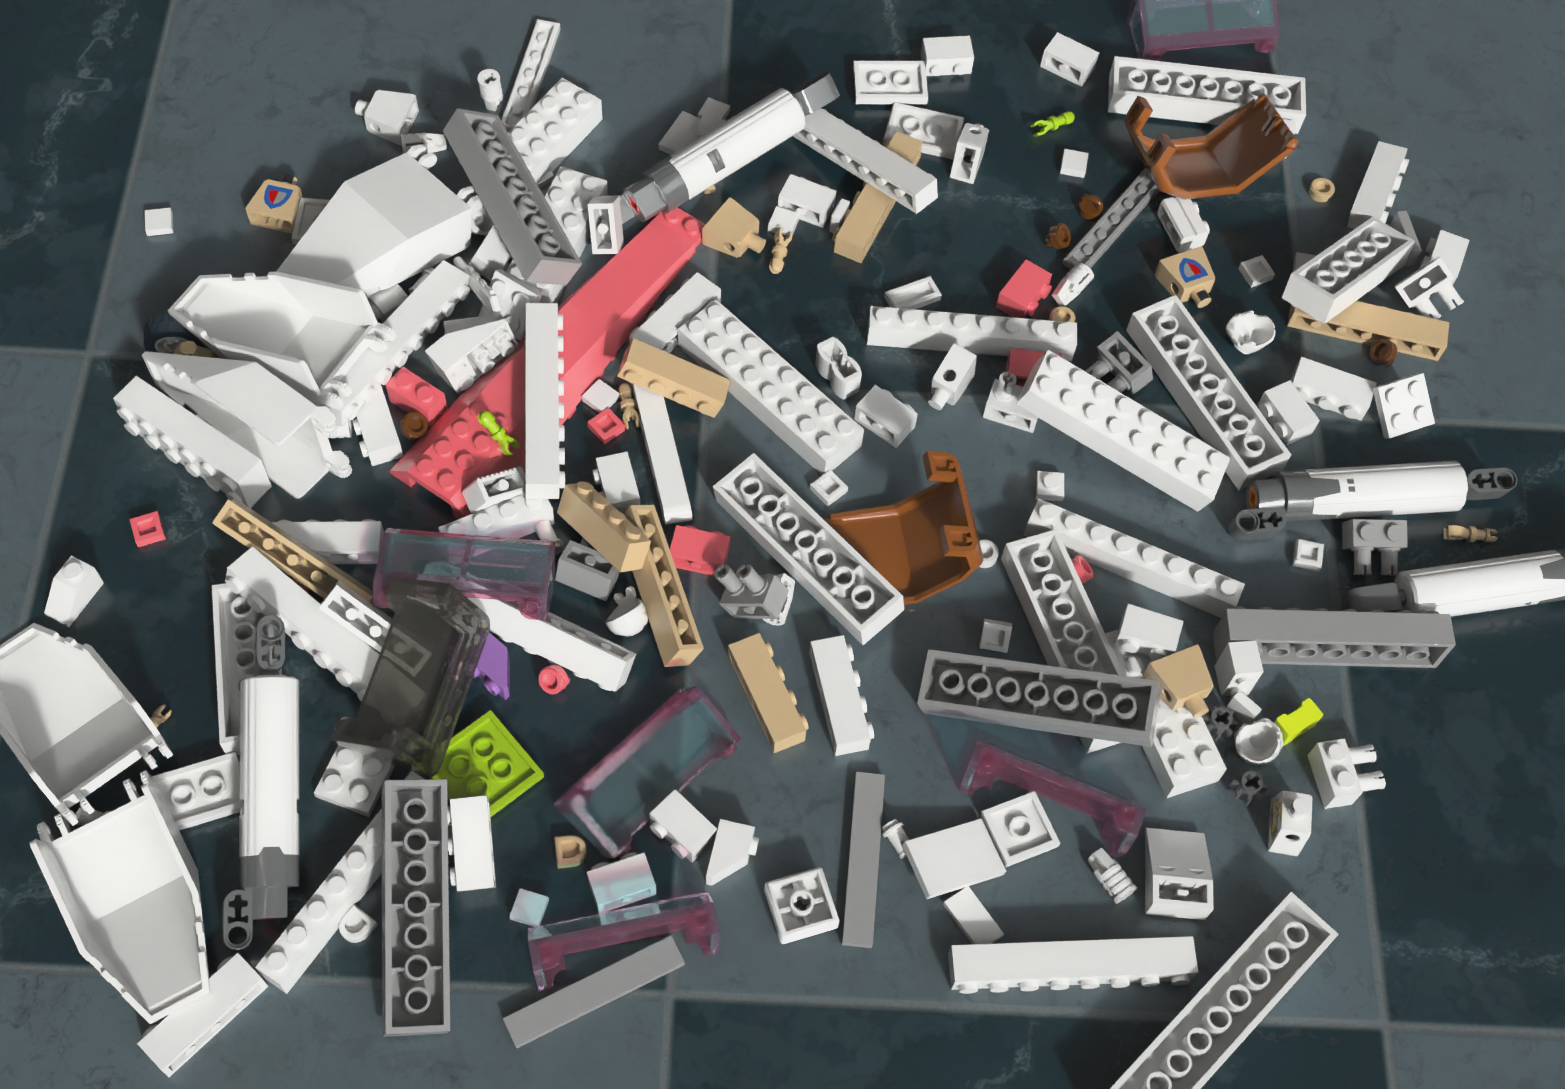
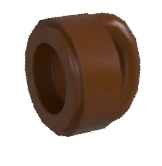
M1090 194L1083 195L1078 205L1080 216L1088 220L1099 218L1103 210L1101 199Z
M1064 223L1052 225L1045 238V245L1047 247L1053 246L1056 249L1068 247L1071 241L1068 227Z
M1384 338L1377 340L1370 350L1371 359L1387 367L1393 364L1397 355L1396 344Z
M410 412L400 421V430L409 440L419 439L428 431V421L419 412Z

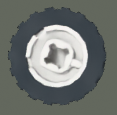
M169 313L155 315L145 323L143 342L145 351L174 354L179 343L193 341L196 346L205 348V344Z

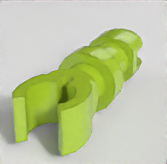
M1068 111L1057 117L1050 116L1046 121L1039 120L1033 122L1030 127L1036 125L1043 127L1040 129V132L1033 134V136L1037 137L1045 134L1047 130L1054 131L1061 125L1070 124L1074 121L1075 116L1072 112Z
M481 411L478 414L479 423L490 431V437L493 440H497L499 449L504 455L513 456V453L508 450V443H511L512 448H520L518 441L505 433L506 429L496 423V418L489 411Z

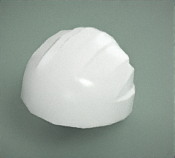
M629 586L626 588V597L622 593L614 595V600L618 607L605 622L609 630L615 635L627 637L639 633L648 622L646 607L642 600L636 599L634 587Z

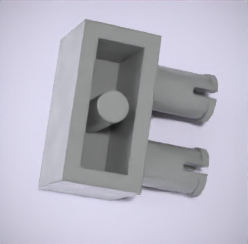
M1118 331L1097 347L1099 360L1085 370V372L1098 380L1108 372L1112 373L1115 378L1107 385L1120 393L1127 390L1132 395L1153 380L1152 366Z
M1352 519L1342 523V549L1354 551L1353 575H1372L1371 551L1374 550L1381 552L1380 576H1397L1399 574L1398 552L1401 551L1400 549L1407 548V520Z
M582 538L580 544L569 541L559 558L555 580L607 601L617 583L619 571L596 551L588 541Z
M749 564L741 565L737 569L736 574L728 565H720L716 568L714 577L725 586L719 604L733 618L778 619L789 592L778 576L770 573L758 575Z

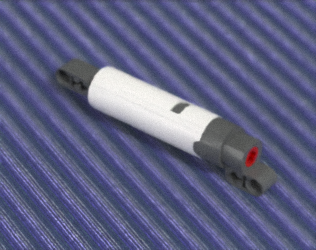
M830 72L814 77L791 93L783 88L776 90L642 172L639 181L611 195H619L622 224L633 217H636L641 222H645L659 212L665 214L671 212L803 130L805 127V116L814 113L840 96Z
M276 615L264 616L258 622L256 628L255 664L261 675L246 677L240 682V801H242V807L240 808L239 890H234L227 894L222 904V940L224 945L231 950H240L249 945L252 939L253 920L287 918V888L299 886V814L297 800L299 799V680L293 676L279 675L285 660V625L282 619ZM266 624H273L278 629V635L267 637L262 632V627ZM268 646H273L272 658L278 659V661L274 662L273 666H268L267 661H262V659L266 658ZM235 896H240V901L246 902V907L240 909V918L246 916L247 923L236 921L228 924V917L235 918V909L228 905L229 902L235 899ZM233 927H240L246 933L245 941L240 945H234L229 941L228 934Z

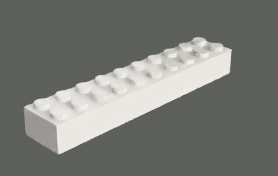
M1290 892L1110 1089H1201L1339 934L1296 895Z

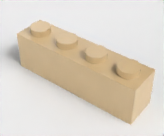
M635 338L632 339L624 353L617 376L715 418L725 403L730 380Z
M578 482L565 485L557 513L619 572L642 569L651 540L642 533L641 529L633 525L623 513L610 504L609 500L599 494L590 483Z
M760 633L728 645V658L774 754L804 742L806 730L809 727L804 714H798L795 707L797 701L791 689L787 690L783 682L785 681V676L781 666H775L771 658L773 657L771 645L768 641L764 642Z

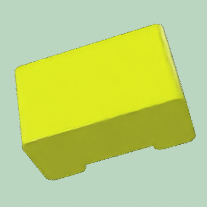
M1310 698L1303 701L1296 711L1288 716L1282 714L1274 722L1283 733V745L1288 744L1315 727L1322 718L1323 713Z

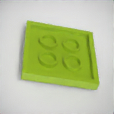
M491 710L419 762L431 780H447V799L449 802L450 799L488 796L490 818L544 778V773Z

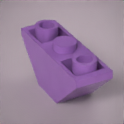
M487 630L445 632L442 635L445 646L443 649L452 660L459 659L464 664L463 667L473 678L477 676L485 682L484 686L494 696L499 694L505 700L510 696V659L505 645Z

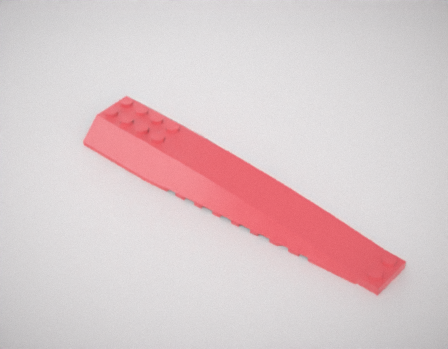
M678 207L667 214L660 212L618 254L613 256L558 306V314H563V330H558V336H563V352H558V358H564L563 374H558V379L564 380V396H559V402H564V419L559 418V425H563L566 419L572 416L576 406L582 399V395L596 380L600 379L604 369L610 361L616 358L618 350L624 342H628L631 332L638 324L640 325L643 322L649 309L656 305L662 292L668 289L693 256L695 248L702 242V229L706 225L705 223ZM525 337L518 343L519 346L515 348L510 356L500 360L490 372L482 375L469 389L460 395L428 429L426 434L390 470V474L408 486L412 487L417 482L450 504L453 516L457 519L472 514L462 491L474 480L480 479L482 476L494 475L500 471H507L514 467L517 468L518 466L523 469L524 474L526 473ZM481 411H489L496 418V423L506 429L505 433L518 441L520 448H512L511 443H508V450L513 453V456L504 455L499 449L497 440H493L490 437V431L479 423L478 414Z

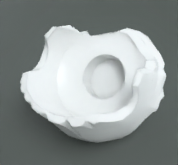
M1247 311L1235 314L1229 320L1226 332L1240 352L1250 354L1259 351L1273 341L1275 326L1267 315H1256L1254 311Z
M1262 718L1251 724H1243L1234 734L1237 753L1242 759L1253 765L1269 763L1278 756L1283 747V733L1268 718Z

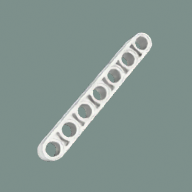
M631 383L664 524L669 525L692 520L690 501L664 397Z

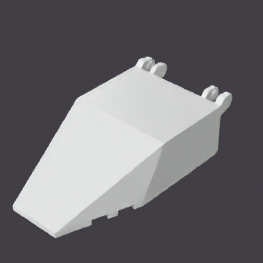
M418 144L417 146H412L408 152L344 181L276 272L360 289L364 293V290L378 287L379 290L388 289L467 249L471 244V216L484 205L479 196L475 194L476 191L472 186L462 188L456 195L427 169L432 168L436 164L437 156L431 152L427 154L428 148Z
M269 272L267 276L256 277L254 273H245L244 277L233 278L231 274L199 275L168 310L173 318L222 359L257 362L309 401L320 403L329 409H339L343 405V400L339 396L349 397L351 395L352 389L346 383L340 382V380L365 349L369 347L375 352L383 353L388 347L384 341L392 342L396 338V333L393 329L377 322L367 297L362 290L282 272Z
M147 351L142 354L157 387L182 407L186 404L197 414V417L260 458L268 478L294 498L299 499L303 497L328 471L344 479L352 474L349 458L341 451H332L327 437L334 436L338 432L339 427L335 421V414L326 406L317 407L257 362Z
M35 623L0 645V734L31 778L72 826L79 821L74 812L69 808L80 802V806L84 811L91 814L95 810L85 797L138 759L143 757L152 770L157 767L155 759L151 754H148L155 747L158 746L159 751L167 758L173 755L165 739L140 704L91 645L86 643L81 645L71 637H61L56 631Z
M145 770L140 773L144 784L141 786L144 793L143 796L139 797L135 784L130 779L123 781V784L131 802L72 832L66 819L59 813L55 815V822L61 831L62 837L54 840L49 826L41 822L37 825L40 840L35 839L29 842L79 953L122 994L121 996L149 1024H152L209 994L210 983L198 869L158 785L148 771Z

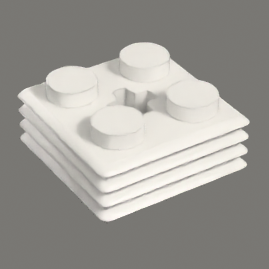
M821 867L765 883L764 892L781 944L838 928L839 918ZM798 900H801L803 904H808L806 910L801 911L800 908H795Z

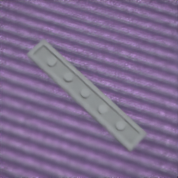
M1146 168L1063 259L1062 264L1071 270L1076 263H1083L1091 269L1158 193L1159 189Z
M856 772L842 936V945L864 948H872L885 783L884 774Z
M669 936L504 1017L503 1021L517 1049L684 966L685 962L672 936Z

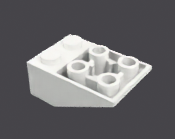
M501 319L445 334L426 349L425 352L438 374L458 395L463 390L469 389L480 376L490 372L500 360L510 356L519 345L507 321Z
M1145 828V914L1205 920L1214 910L1213 878L1205 834Z

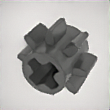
M1220 704L1216 709L1208 706L1209 711L1202 718L1211 737H1214V741H1217L1221 736L1229 739L1232 735V730L1238 725V722L1233 720L1234 710L1229 711L1227 708H1224L1223 704Z
M1252 767L1245 774L1238 770L1234 775L1236 780H1232L1229 785L1230 788L1234 789L1235 795L1233 799L1244 801L1245 806H1248L1253 799L1255 802L1260 803L1263 799L1261 793H1265L1268 789V786L1263 784L1262 778L1264 774L1259 775L1253 771Z

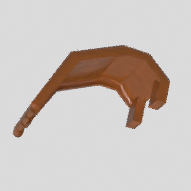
M1265 94L1259 95L1257 99H1252L1206 136L1170 139L1168 135L1160 133L1156 140L1144 136L1141 129L1150 117L1153 109L1146 98L1141 96L1136 97L1125 117V126L1132 143L1157 188L1161 192L1184 200L1238 194L1293 152L1298 144V140Z
M927 450L922 456L927 481H938L937 483L895 505L833 513L823 519L903 595L904 605L917 604L966 580L983 562L982 549L966 480L957 458L947 452Z

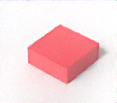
M609 408L587 422L588 428L604 445L625 431L623 422Z
M157 511L130 519L135 542L138 547L166 539L161 518Z

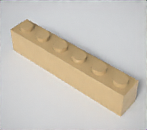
M896 131L891 140L888 139L884 145L890 151L896 152L900 157L917 165L921 158L923 141ZM864 181L862 192L858 191L854 197V206L851 210L847 209L845 212L842 227H837L833 234L832 241L835 242L834 253L862 263L896 201Z
M1355 301L1325 324L1290 304L1287 324L1288 327L1373 346L1377 340L1384 338L1396 344L1397 352L1435 361L1440 359L1447 348L1449 322L1415 315L1410 312L1389 309L1384 306L1367 304L1362 301Z
M228 499L212 522V524L248 548L253 546L276 567L324 599L338 581L344 583L371 604L378 595L237 499Z
M630 505L624 513L625 517L633 525L641 529L642 533L651 540L643 568L632 571L643 604L646 607L645 610L664 667L690 665L704 647L655 506Z

